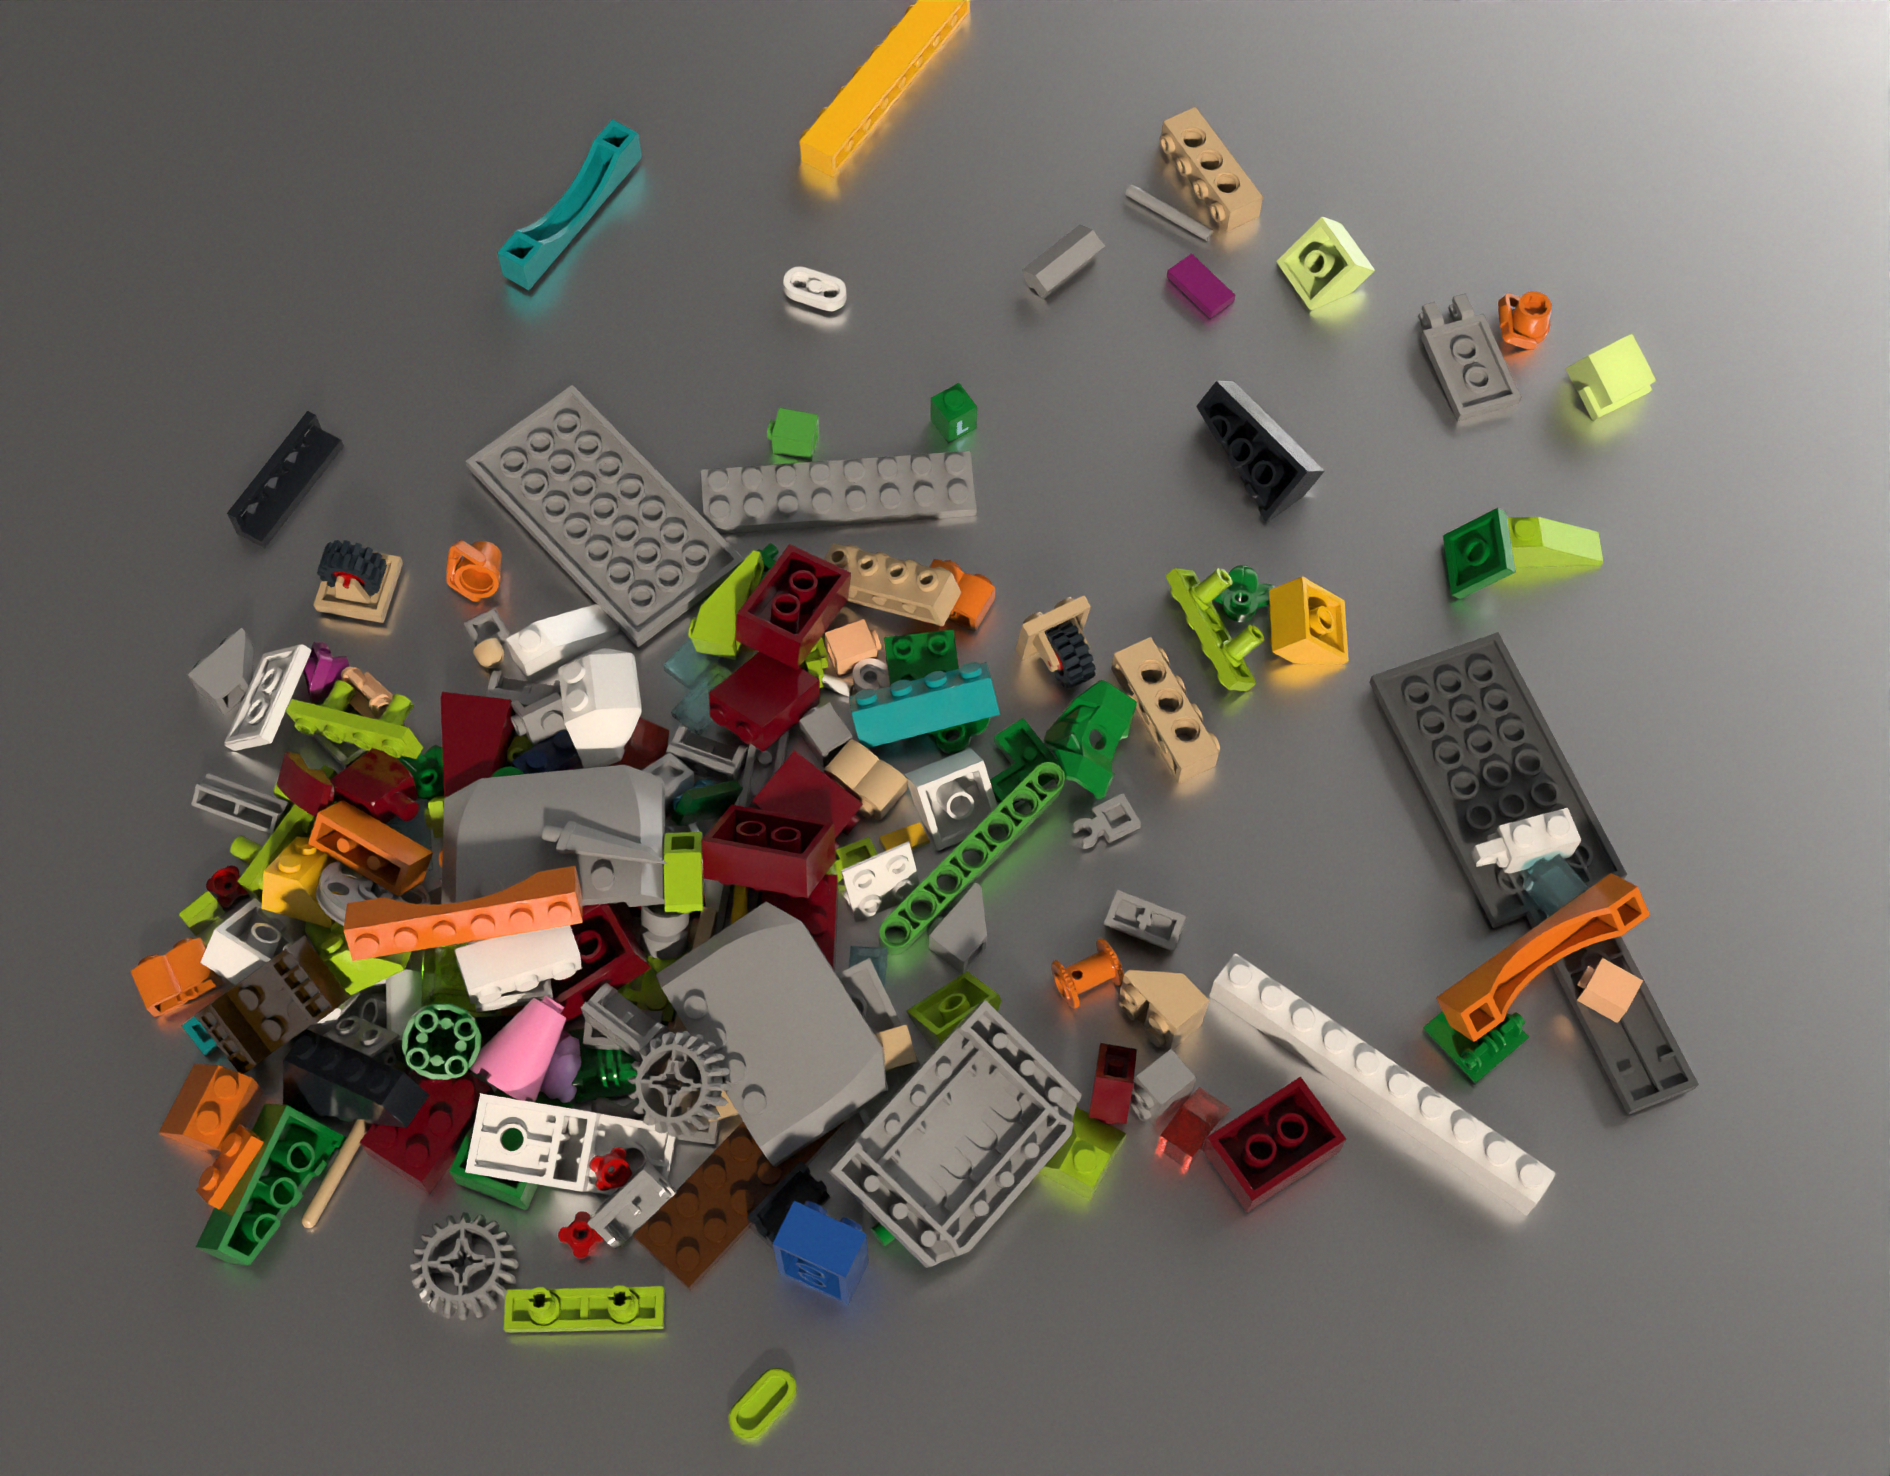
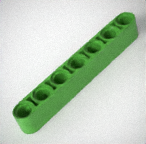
M1052 762L1038 765L882 922L878 940L883 951L892 955L905 952L951 906L956 896L964 889L967 890L1058 798L1065 782L1064 771L1059 765ZM1045 775L1050 776L1055 780L1057 786L1053 789H1045L1038 783V778ZM1020 800L1029 803L1032 811L1028 814H1019L1013 808V803ZM991 826H1001L1006 831L1007 836L1001 840L993 839L988 834V828ZM967 851H975L981 856L982 861L978 865H969L965 863L962 855ZM943 876H948L954 879L957 886L952 891H943L937 885V880ZM916 902H925L931 908V913L926 917H918L912 912L911 906ZM894 927L900 928L905 933L906 938L900 943H892L886 938V931Z

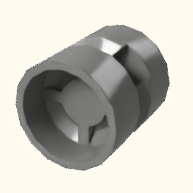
M665 904L641 906L640 947L642 951L658 959H670L682 955L686 951L688 944L687 925L690 913L665 912Z

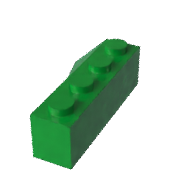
M264 1104L252 1129L264 1141V1144L222 1208L219 1210L214 1207L196 1248L227 1263L250 1266L281 1226L280 1220L291 1207H295L304 1196L302 1192L314 1176H319L328 1165L326 1161L334 1150L342 1147L347 1137L288 1105Z

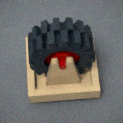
M339 540L327 543L317 569V575L320 576L322 581L313 604L316 611L384 623L403 565L401 557L373 552V549L370 547L364 549L361 547L362 544L356 543L351 545L350 541L344 540L343 544Z
M1085 595L1075 600L1073 597H1068L1054 606V610L1045 614L1036 612L1028 616L1023 621L1024 624L1021 626L1015 648L1021 661L1039 653L1049 670L1055 672L1056 679L1060 680L1061 685L1067 690L1094 678L1096 675L1094 671L1096 668L1092 663L1094 660L1093 656L1088 652L1091 648L1083 634V629L1091 609Z

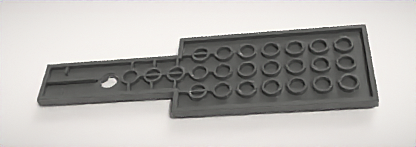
M1499 632L1371 676L1369 683L1493 928L1526 916L1533 929L1610 873L1623 879L1626 878L1627 873ZM1568 808L1581 838V842L1572 857L1510 874L1504 873L1503 868L1498 867L1497 863L1476 867L1471 854L1474 851L1475 845L1488 842V835L1495 833L1500 825ZM1621 936L1581 948L1551 965L1627 1115L1694 1090L1699 1085ZM1602 958L1643 980L1627 1012L1618 1023L1577 1001L1583 988L1577 985L1588 966L1595 969Z

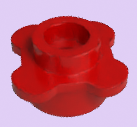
M233 865L216 871L206 883L207 890L217 896V901L221 907H229L234 899L240 895L248 894L238 883L240 871ZM231 884L230 889H225V886Z
M614 1147L610 1153L602 1157L595 1156L591 1159L589 1166L596 1174L597 1181L595 1185L600 1191L619 1188L632 1176V1170L625 1161L626 1151L623 1148ZM614 1166V1169L608 1172V1168Z
M584 1211L578 1212L575 1215V1220L568 1227H562L558 1233L559 1240L562 1243H567L577 1258L587 1257L589 1252L598 1243L604 1241L587 1224L590 1214ZM585 1232L586 1235L584 1238H579L578 1234Z

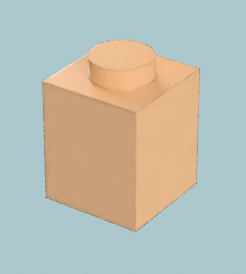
M864 619L825 632L826 650L838 678L853 673L855 665L863 659H877V650L881 649L880 640L874 629L869 631Z
M1602 958L1595 969L1588 966L1577 984L1583 988L1577 1001L1618 1023L1627 1012L1643 980Z

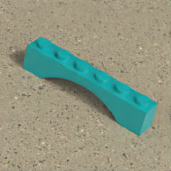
M613 119L594 139L579 173L561 199L539 220L527 227L517 229L497 252L504 277L528 290L533 287L642 158L639 134L636 131Z

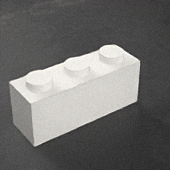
M570 925L489 938L455 949L457 963L471 1004L478 1001L482 1004L490 1003L499 999L504 993L514 990L519 992L528 991L535 988L539 982L551 978L555 980L566 979L574 975L577 970L582 969L580 952Z

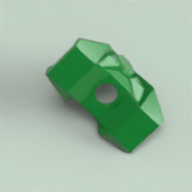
M1099 680L1073 699L1050 729L1046 731L1044 737V744L1055 753L1059 765L1064 771L1065 779L1075 781L1092 792L1096 799L1105 798L1115 776V773L1112 772V760L1119 740L1129 736L1137 701L1106 681ZM1092 730H1097L1102 735L1095 748L1092 747L1089 740Z

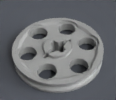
M339 861L328 865L323 870L316 889V898L320 907L328 916L343 926L347 903L387 897L400 902L408 900L415 904H431L430 896L422 884L397 896ZM345 875L355 877L356 879L346 877ZM331 891L341 893L342 895L334 894Z

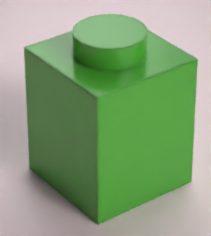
M779 408L776 420H770L767 431V439L772 440L773 454L812 461L820 434L819 415Z

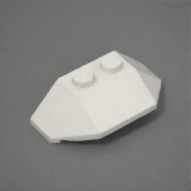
M603 647L558 668L564 723L584 768L606 767L620 761L625 752L623 748L632 736L642 713L634 655L629 652Z

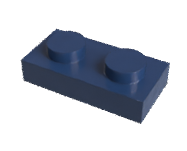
M565 730L530 748L513 760L511 767L520 769L524 774L564 771L578 763L581 759L568 730Z

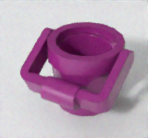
M315 641L312 644V651L303 669L311 704L323 702L334 687V683L337 680L342 681L341 673L343 669L350 667L347 656L332 657L326 643Z

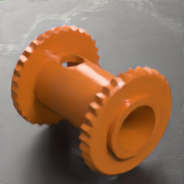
M1104 939L1096 941L1097 953L1066 968L1058 960L1053 961L1051 964L1056 987L1071 1008L1076 1009L1079 1007V994L1111 979L1116 986L1121 987L1124 976L1122 965L1115 951Z

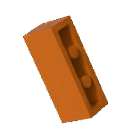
M344 800L318 812L308 844L397 896L423 883L433 854L431 850Z

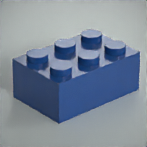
M793 1201L773 1242L778 1272L849 1305L869 1263L867 1234L862 1232L863 1227L853 1220L842 1217L838 1221L827 1216V1211L816 1203L805 1201L803 1205Z

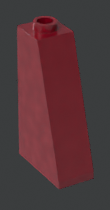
M442 692L440 700L444 798L481 778H491L497 770L506 767L507 750L512 743L515 732L510 718L515 715L511 699Z

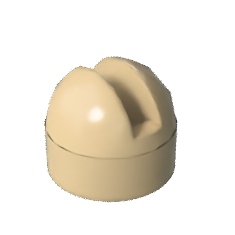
M497 638L484 640L473 650L477 661L486 668H496L503 662L504 651Z

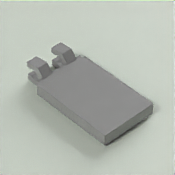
M1466 294L1453 296V304L1448 307L1453 320L1451 323L1444 324L1443 317L1435 302L1423 305V312L1418 315L1423 328L1421 340L1457 421L1519 404L1522 397L1484 314L1474 315L1473 308Z

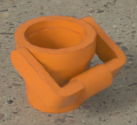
M1535 291L1527 292L1521 297L1507 293L1499 299L1498 314L1503 340L1506 343L1527 350L1535 349L1537 344L1546 338L1550 329L1552 307L1550 299L1546 295Z
M459 540L450 547L446 565L447 584L474 602L480 601L481 598L492 596L496 593L501 581V551L493 543L487 541H477L469 545L465 541Z

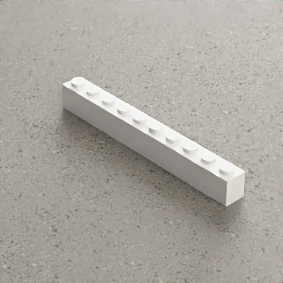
M1235 953L1214 980L1209 995L1211 998L1527 1216L1537 1205L1557 1173L1238 954Z

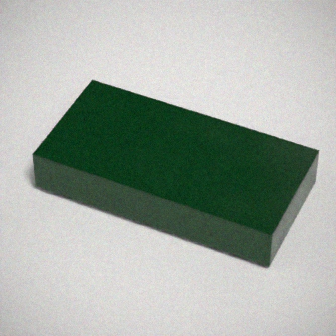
M734 780L685 790L671 819L678 826L721 817L731 805H735L743 787Z

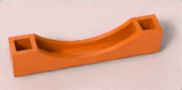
M576 866L536 872L524 881L505 890L485 897L457 903L439 905L413 904L396 901L387 897L347 903L343 931L352 961L580 924L583 923V896Z
M1610 873L1437 996L1436 999L1449 1025L1475 1042L1504 1021L1508 1009L1517 995L1544 969L1581 948L1620 937L1648 918L1650 913L1638 886Z

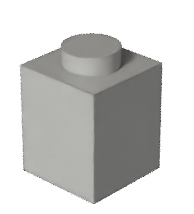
M830 703L821 708L814 707L808 710L802 719L799 720L801 737L823 768L834 759L850 739H853L851 732Z

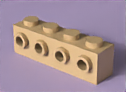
M835 543L831 545L824 558L825 561L851 572L847 601L944 626L961 594L954 575L943 567L932 568L921 565L911 559L904 561L892 558L883 552L872 553L854 545L844 546Z

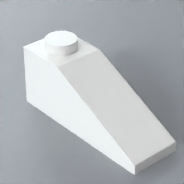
M595 604L536 621L506 640L512 659L528 682H534L620 632V629L601 607Z

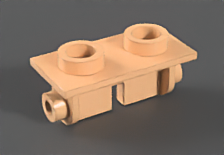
M346 667L341 673L342 681L350 684L353 690L356 691L349 704L362 716L380 719L391 702L393 695L368 671L363 674L357 667Z

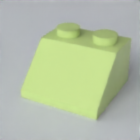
M1321 217L1276 261L1310 310L1319 308L1352 293L1375 271L1342 223L1325 217Z

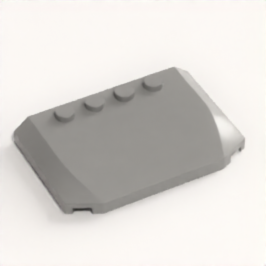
M627 765L481 778L444 799L441 904L457 903L485 897L520 883L536 872L576 866L583 896V906L626 902L629 907L665 904L664 864L556 852L557 843L546 841L542 838L546 825L563 829L568 821H572L650 847L664 860L665 784L662 778Z
M764 902L656 974L662 990L690 1035H702L704 1043L713 1042L716 1045L713 1054L721 1053L725 1056L719 1067L728 1068L731 1071L722 1078L723 1083H728L732 1087L725 1092L772 1166L777 1167L888 1093L884 1048L806 926L800 920L772 904Z
M984 1000L963 1018L843 1150L827 1172L926 1268L932 1267L945 1260L970 1252L1066 1142L1072 1133L1074 1125L1072 1120L1076 1104L1080 1102L1081 1093L999 1012Z

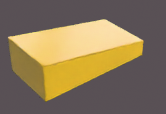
M920 822L879 837V843L884 852L908 841L912 851L930 843Z

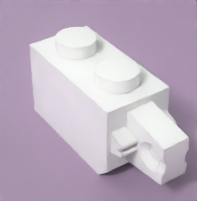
M1568 808L1500 825L1495 833L1488 835V842L1475 845L1474 851L1471 854L1476 867L1497 863L1498 867L1503 868L1504 873L1510 874L1572 857L1581 842V838Z

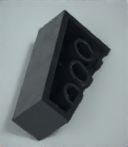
M1216 381L1196 407L1218 443L1223 445L1229 456L1227 459L1233 469L1238 470L1246 484L1244 487L1249 496L1256 500L1262 510L1260 514L1265 522H1270L1304 497L1325 472L1235 381Z
M305 1029L283 1060V1105H288L301 1113H307L311 1117L324 1118L325 1115L335 1116L342 1121L350 1122L353 1119H362L369 1124L407 1128L429 1097V1094L406 1073L308 1029Z

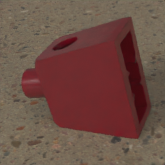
M372 748L330 780L334 786V804L344 800L384 824L388 823L395 816L400 817L404 821H410L419 811V804L415 802L418 794L413 776L397 758L388 755L382 750Z

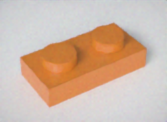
M239 1124L236 1130L230 1133L223 1141L221 1153L213 1165L206 1168L202 1173L196 1192L207 1204L220 1210L264 1144V1141L252 1130Z

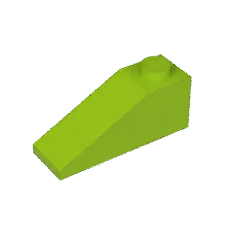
M1507 517L1515 567L1602 565L1604 562L1599 532L1542 517Z
M753 550L701 605L698 617L692 618L688 635L692 639L696 652L737 660L742 644L735 640L737 613L760 583L764 563L759 551Z

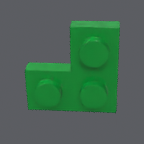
M1024 718L994 736V743L1012 764L990 779L996 801L1000 804L1041 763L1052 762L1059 765L1058 760ZM1045 775L1038 778V783L1045 789L1056 783L1050 776ZM1016 801L1013 803V808H1018L1025 801Z

